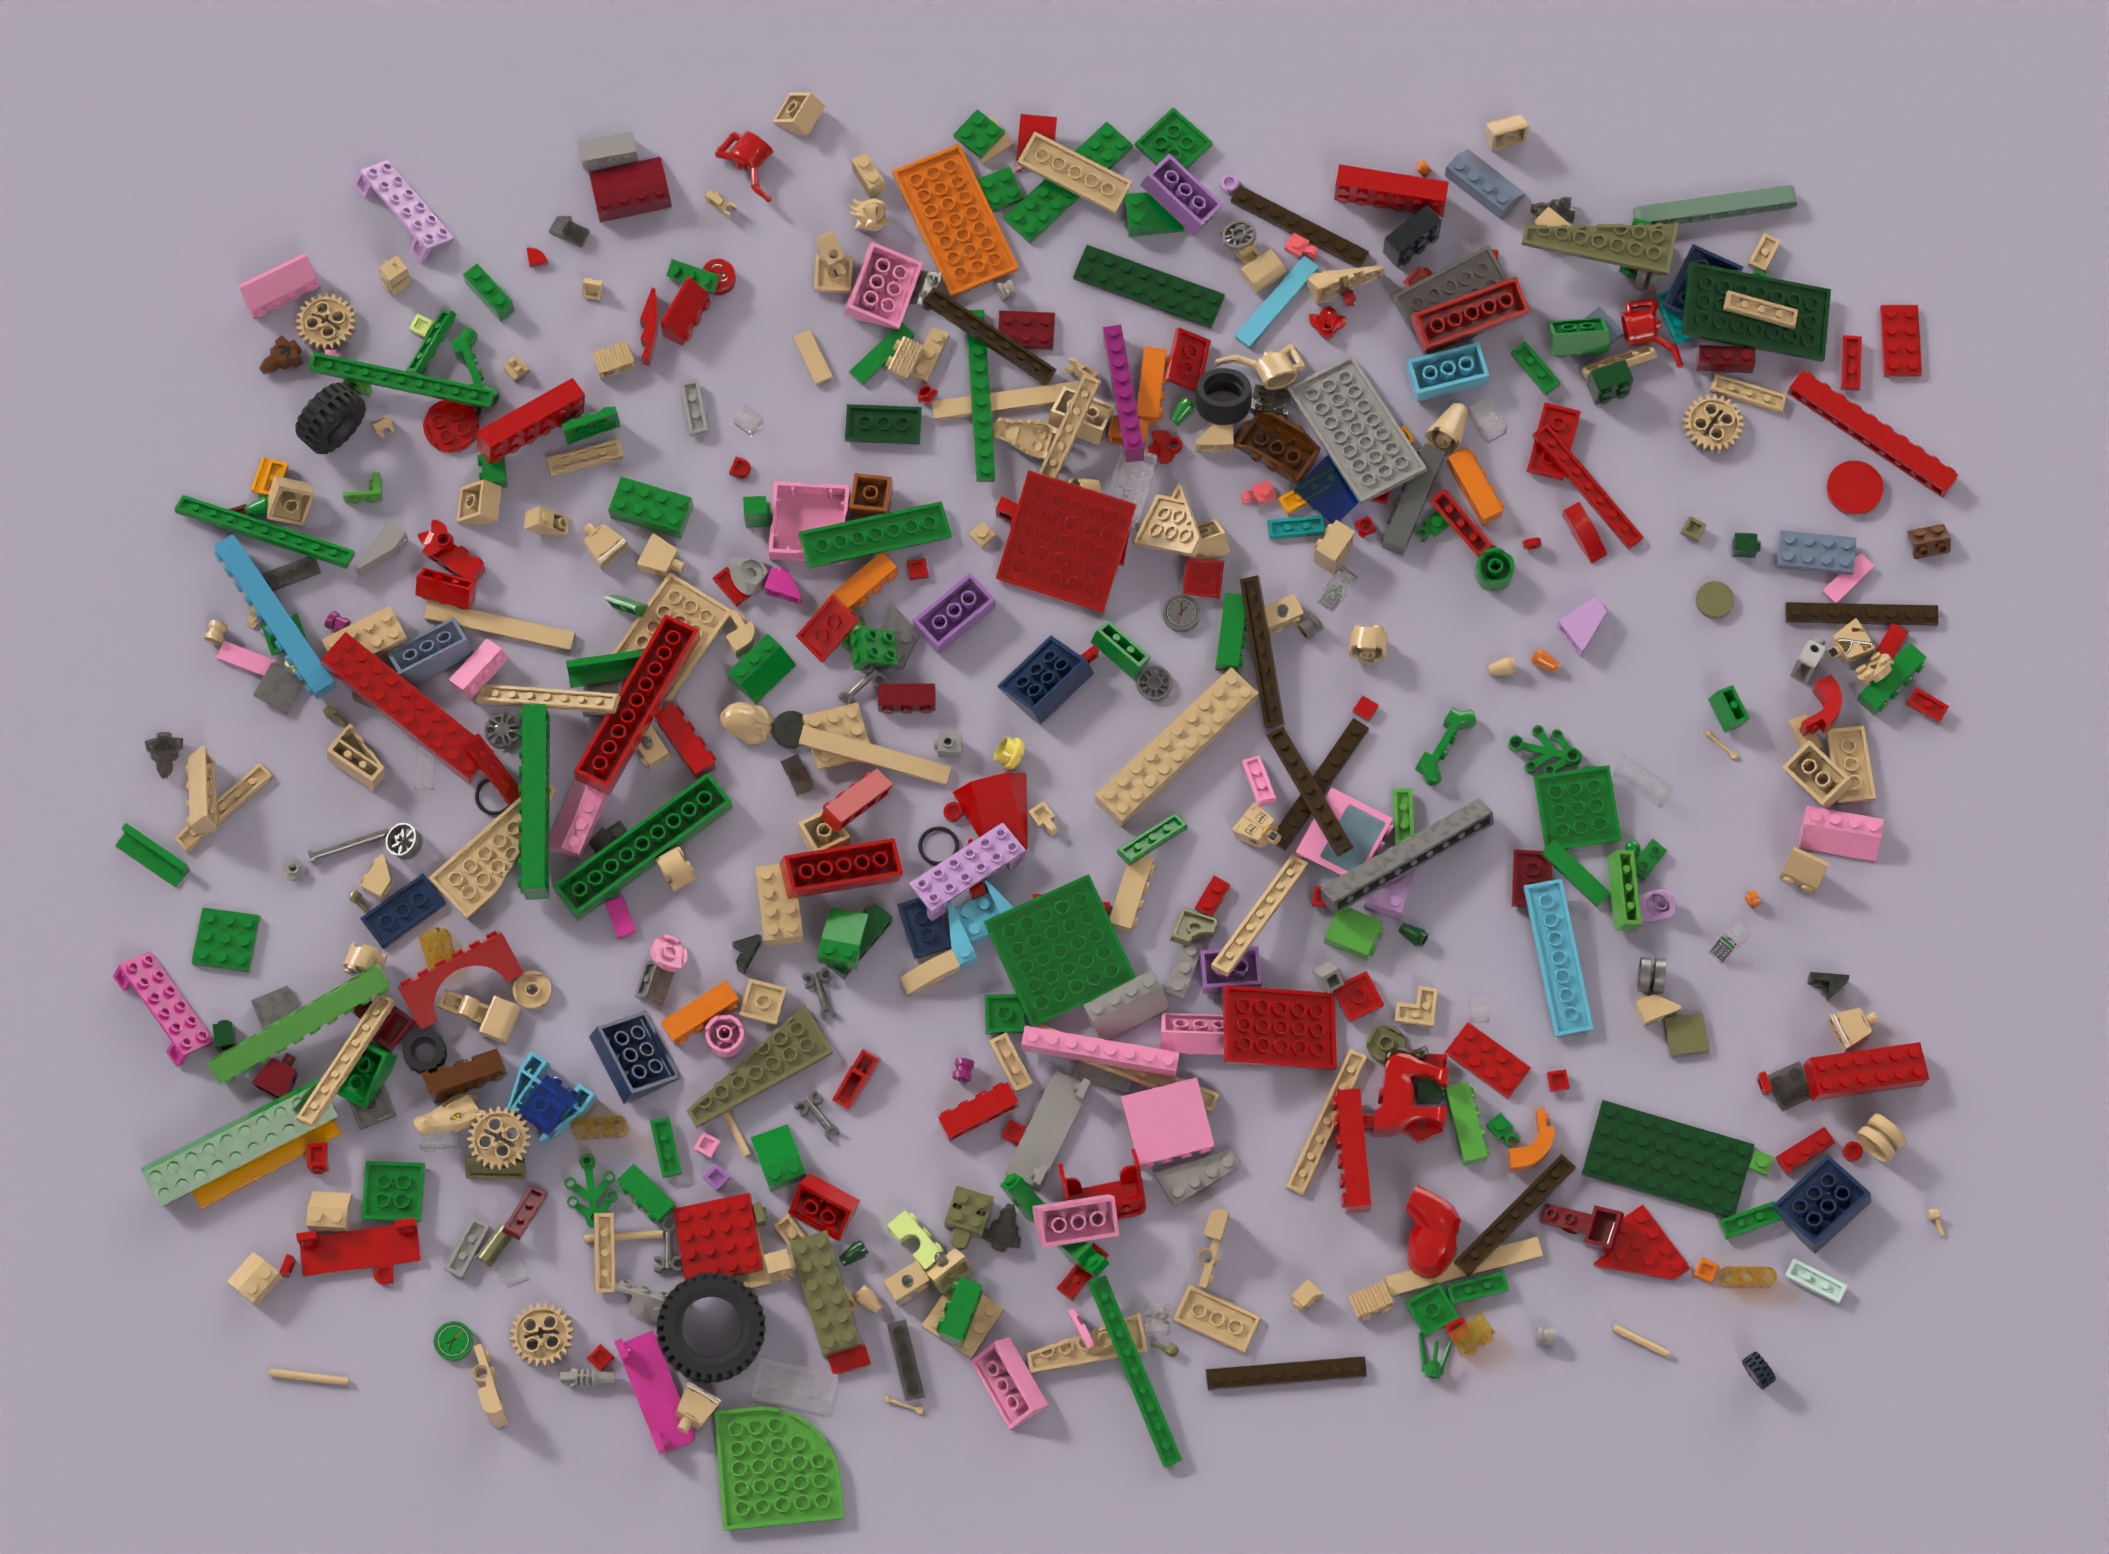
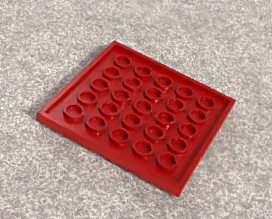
M1028 470L995 579L1104 613L1137 504Z

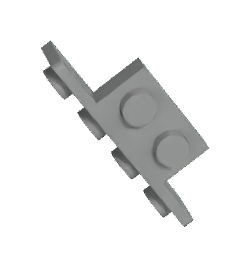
M628 1280L618 1281L614 1287V1290L632 1295L628 1314L657 1322L661 1306L669 1293L664 1291L656 1292L648 1286H636ZM693 1304L686 1310V1312H690V1310L693 1308Z

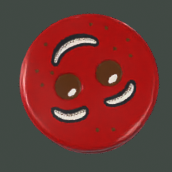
M718 258L708 261L703 266V270L720 275L715 293L709 292L710 294L725 295L734 288L736 275L734 267L730 262Z

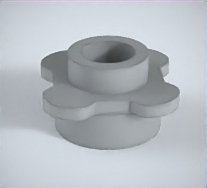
M297 858L282 866L283 871L288 875L287 878L291 881L305 873V869L301 867L300 860Z

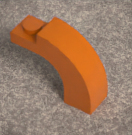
M1537 1108L1535 1113L1537 1125L1536 1140L1527 1147L1509 1148V1172H1519L1533 1168L1548 1154L1553 1143L1555 1126L1547 1127V1125H1550L1549 1113L1545 1114V1108Z

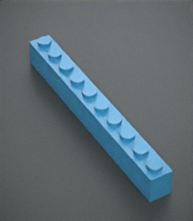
M232 534L214 545L216 559L219 563L223 562L225 564L224 570L230 578L234 577L236 580L234 585L239 592H244L246 595L244 599L248 606L255 608L254 614L259 622L264 621L266 624L264 629L270 637L274 636L276 639L274 643L278 650L285 652L286 656L284 658L289 666L294 665L296 668L294 672L300 681L304 680L306 683L304 687L310 696L314 695L318 700L336 688L334 680L327 670L321 666V661L235 535Z

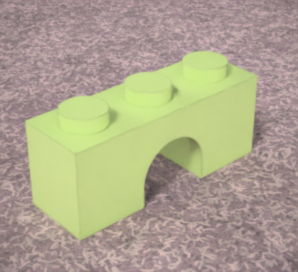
M905 1210L887 1225L888 1231L900 1244L909 1238H914L920 1242V1248L913 1254V1259L918 1261L922 1269L926 1271L944 1257L942 1253L944 1250L939 1243L936 1242L934 1244L931 1241V1235L926 1228L921 1229L917 1224L919 1221L914 1214H908Z

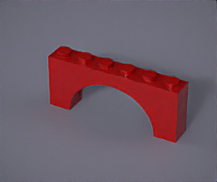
M494 930L488 933L483 941L476 940L468 945L470 948L464 951L460 949L452 953V958L446 961L443 958L434 963L435 967L430 970L427 968L422 969L417 973V977L413 979L408 977L400 982V986L397 988L420 1030L438 1021L434 1009L436 993L443 981L455 971L469 966H484L498 972L507 983L524 974L501 931L497 932Z

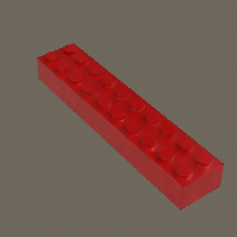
M667 614L664 615L619 692L621 698L616 713H607L574 770L575 780L610 796L699 642V629Z
M344 632L321 659V666L470 785L481 772V769L463 747V744L472 738L474 734L347 632Z

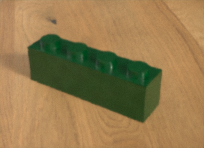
M873 903L871 907L868 905L862 912L869 916L859 961L893 922L892 916L876 903ZM826 965L843 980L853 970Z

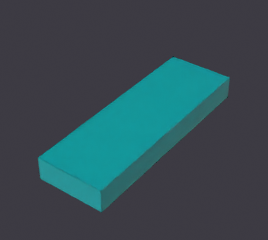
M1667 290L1654 295V298L1658 300V308L1674 344L1679 345L1692 340L1693 337L1681 335L1682 321L1662 307L1669 292Z
M1324 515L1267 520L1269 540L1326 535L1324 533Z

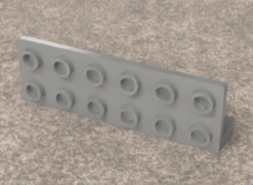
M1055 1070L1005 1174L1011 1175L1014 1172L1021 1176L1028 1185L1039 1190L1041 1189L1091 1088L1090 1080L1083 1078L1080 1081Z

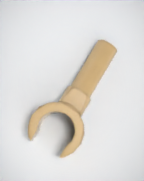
M1938 1209L1928 1210V1220H1935L1939 1235H1945L1940 1223V1211Z

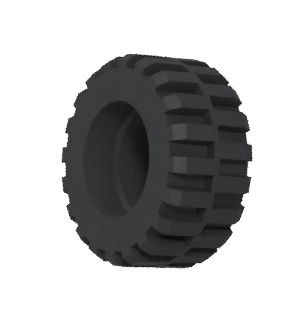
M332 383L316 393L315 397L310 399L306 407L302 409V413L298 416V421L295 424L296 435L316 454L323 455L333 452L336 448L341 447L345 441L347 442L350 439L349 437L356 432L357 427L362 423L361 420L365 416L364 412H366L365 402L345 383Z

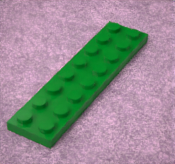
M1106 122L1074 152L1110 170L1133 148V144L1111 124ZM1044 179L1004 217V221L1031 244L1074 204L1080 196Z
M942 501L799 531L798 537L807 568L811 569L950 539L952 533Z

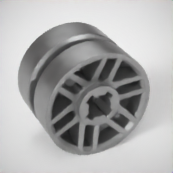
M1638 270L1633 289L1643 291L1645 284H1647L1646 292L1656 295L1661 275Z
M1640 957L1637 980L1638 992L1648 993L1651 985L1652 993L1663 994L1666 959L1655 958L1654 965L1652 966L1651 957Z

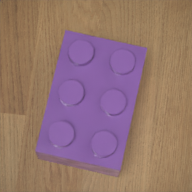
M1258 946L1250 947L1228 977L1211 969L1212 962L1222 949L1200 950L1203 994L1223 993L1222 987L1224 985L1261 988L1262 980Z

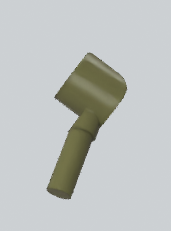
M332 706L323 709L327 719L333 716L343 727L347 725Z
M353 889L349 895L350 901L357 904L365 913H368L369 909L359 900L362 894Z
M1154 1341L1150 1344L1161 1349L1170 1357L1176 1356L1179 1352L1178 1347L1174 1343H1171L1168 1347Z

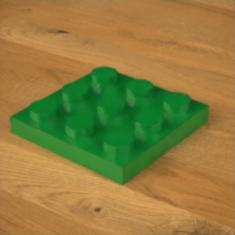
M1174 107L1135 142V147L1155 165H1158L1168 154H1171L1186 170L1213 145V142Z
M202 907L192 965L250 972L261 918L260 915Z
M366 1161L361 1219L366 1221H395L414 1217L417 1222H421L425 1163Z

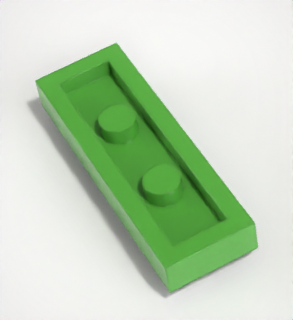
M1412 788L1392 790L1395 845L1414 835Z

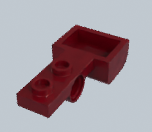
M372 1000L365 1005L358 1004L352 1012L361 1019L372 1003ZM394 1005L372 1040L382 1048L392 1052L416 1022Z
M1545 1203L1540 1223L1560 1228L1570 1234H1585L1583 1243L1586 1247L1612 1253L1624 1214L1621 1211L1594 1205L1592 1214Z

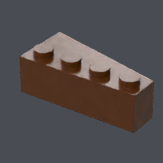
M498 1049L475 1055L471 1058V1061L467 1059L456 1061L453 1067L450 1068L445 1067V1065L438 1067L437 1071L431 1074L428 1071L422 1072L421 1074L434 1104L437 1102L439 1104L444 1103L450 1097L468 1092L467 1090L474 1087L479 1089L489 1081L503 1079L507 1072Z

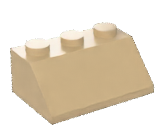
M1063 386L1050 411L1048 424L1059 428L1075 390ZM1094 398L1076 437L1100 446L1116 406Z

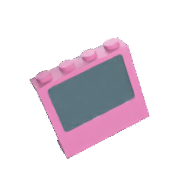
M1331 787L1325 799L1354 848L1336 857L1314 819L1297 848L1295 856L1300 859L1306 858L1341 876L1355 869L1358 865L1371 860L1376 852L1380 853L1385 845V842H1383L1385 836H1390L1394 826H1392L1393 818Z

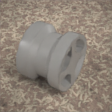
M1011 279L1003 284L997 283L1001 301H1005L1009 297H1016V291Z
M1538 1326L1536 1346L1547 1345L1552 1348L1554 1328L1544 1329L1542 1326Z

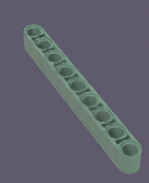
M1786 185L1635 207L1633 215L1634 218L1652 222L1651 225H1656V223H1662V225L1685 224L1791 209L1796 207L1798 203L1794 186Z

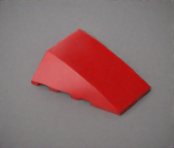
M1005 772L970 781L952 792L978 838L1004 823L1023 848L1028 850L1027 773Z

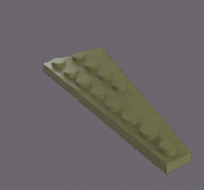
M1638 223L1637 225L1597 224V226H1585V224H1579V226L1526 225L1521 245L1668 276L1679 223L1662 225V223H1656V225H1644V223Z
M802 1005L796 1013L787 1018L785 1023L776 1028L764 1042H761L743 1058L741 1063L734 1069H731L708 1093L687 1109V1113L696 1129L833 1054V1050L806 1005Z

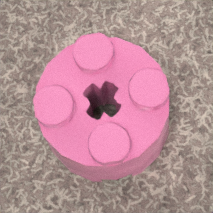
M732 1015L715 1016L708 1022L705 1029V1037L708 1048L713 1054L723 1058H731L741 1051L745 1044V1034L741 1022ZM727 1034L729 1035L728 1038H722V1036H721V1035H725V1036H726Z

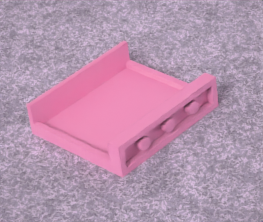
M1197 1077L1120 1097L1133 1148L1136 1150L1140 1166L1142 1165L1143 1169L1154 1166L1153 1162L1161 1161L1162 1164L1172 1162V1157L1180 1156L1181 1159L1191 1157L1192 1152L1199 1151L1200 1154L1211 1152V1147L1215 1146Z

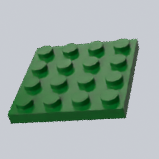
M1610 765L1533 776L1544 848L1553 840L1564 849L1622 841Z

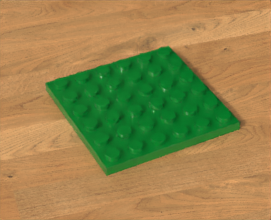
M1090 874L983 921L1030 1027L1040 1025L1084 1005L1136 978Z

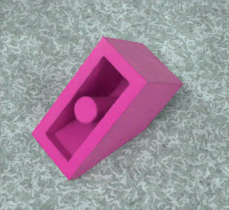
M772 567L764 586L765 594L801 605V594L790 573L784 568L778 567L776 569Z

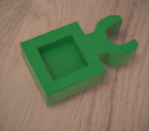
M1436 511L1423 521L1425 527L1421 526L1415 530V535L1420 532L1424 533L1425 536L1421 538V542H1425L1430 534L1436 537L1446 530L1450 524L1439 511Z
M1501 1112L1485 1125L1497 1141L1501 1138L1504 1139V1145L1508 1149L1512 1147L1508 1141L1509 1139H1514L1517 1143L1520 1140L1518 1135L1510 1132L1513 1126Z

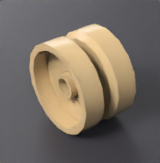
M1874 1114L1867 1122L1868 1127L1863 1126L1856 1133V1138L1871 1156L1882 1163L1888 1164L1895 1156V1151H1900L1907 1143V1140L1899 1128L1890 1120L1880 1114Z

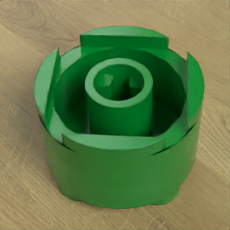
M1501 548L1485 550L1478 558L1475 568V577L1480 587L1489 591H1499L1508 587L1514 573V560L1510 554H1507Z

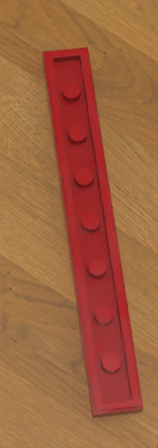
M1545 424L1533 433L1532 437L1628 550L1644 538L1548 424Z

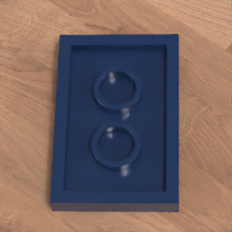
M920 898L897 904L914 959L951 949L942 916L931 922L927 917V907Z

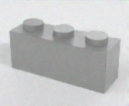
M633 132L578 141L583 169H595L603 165L613 166L620 162L630 163L638 159Z

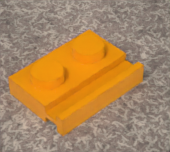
M262 457L251 492L261 496H269L274 476L285 478L289 464Z

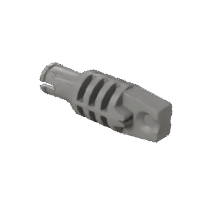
M571 1369V1372H560V1382L569 1383L570 1387H595L598 1384L615 1385L616 1372H598L596 1369Z

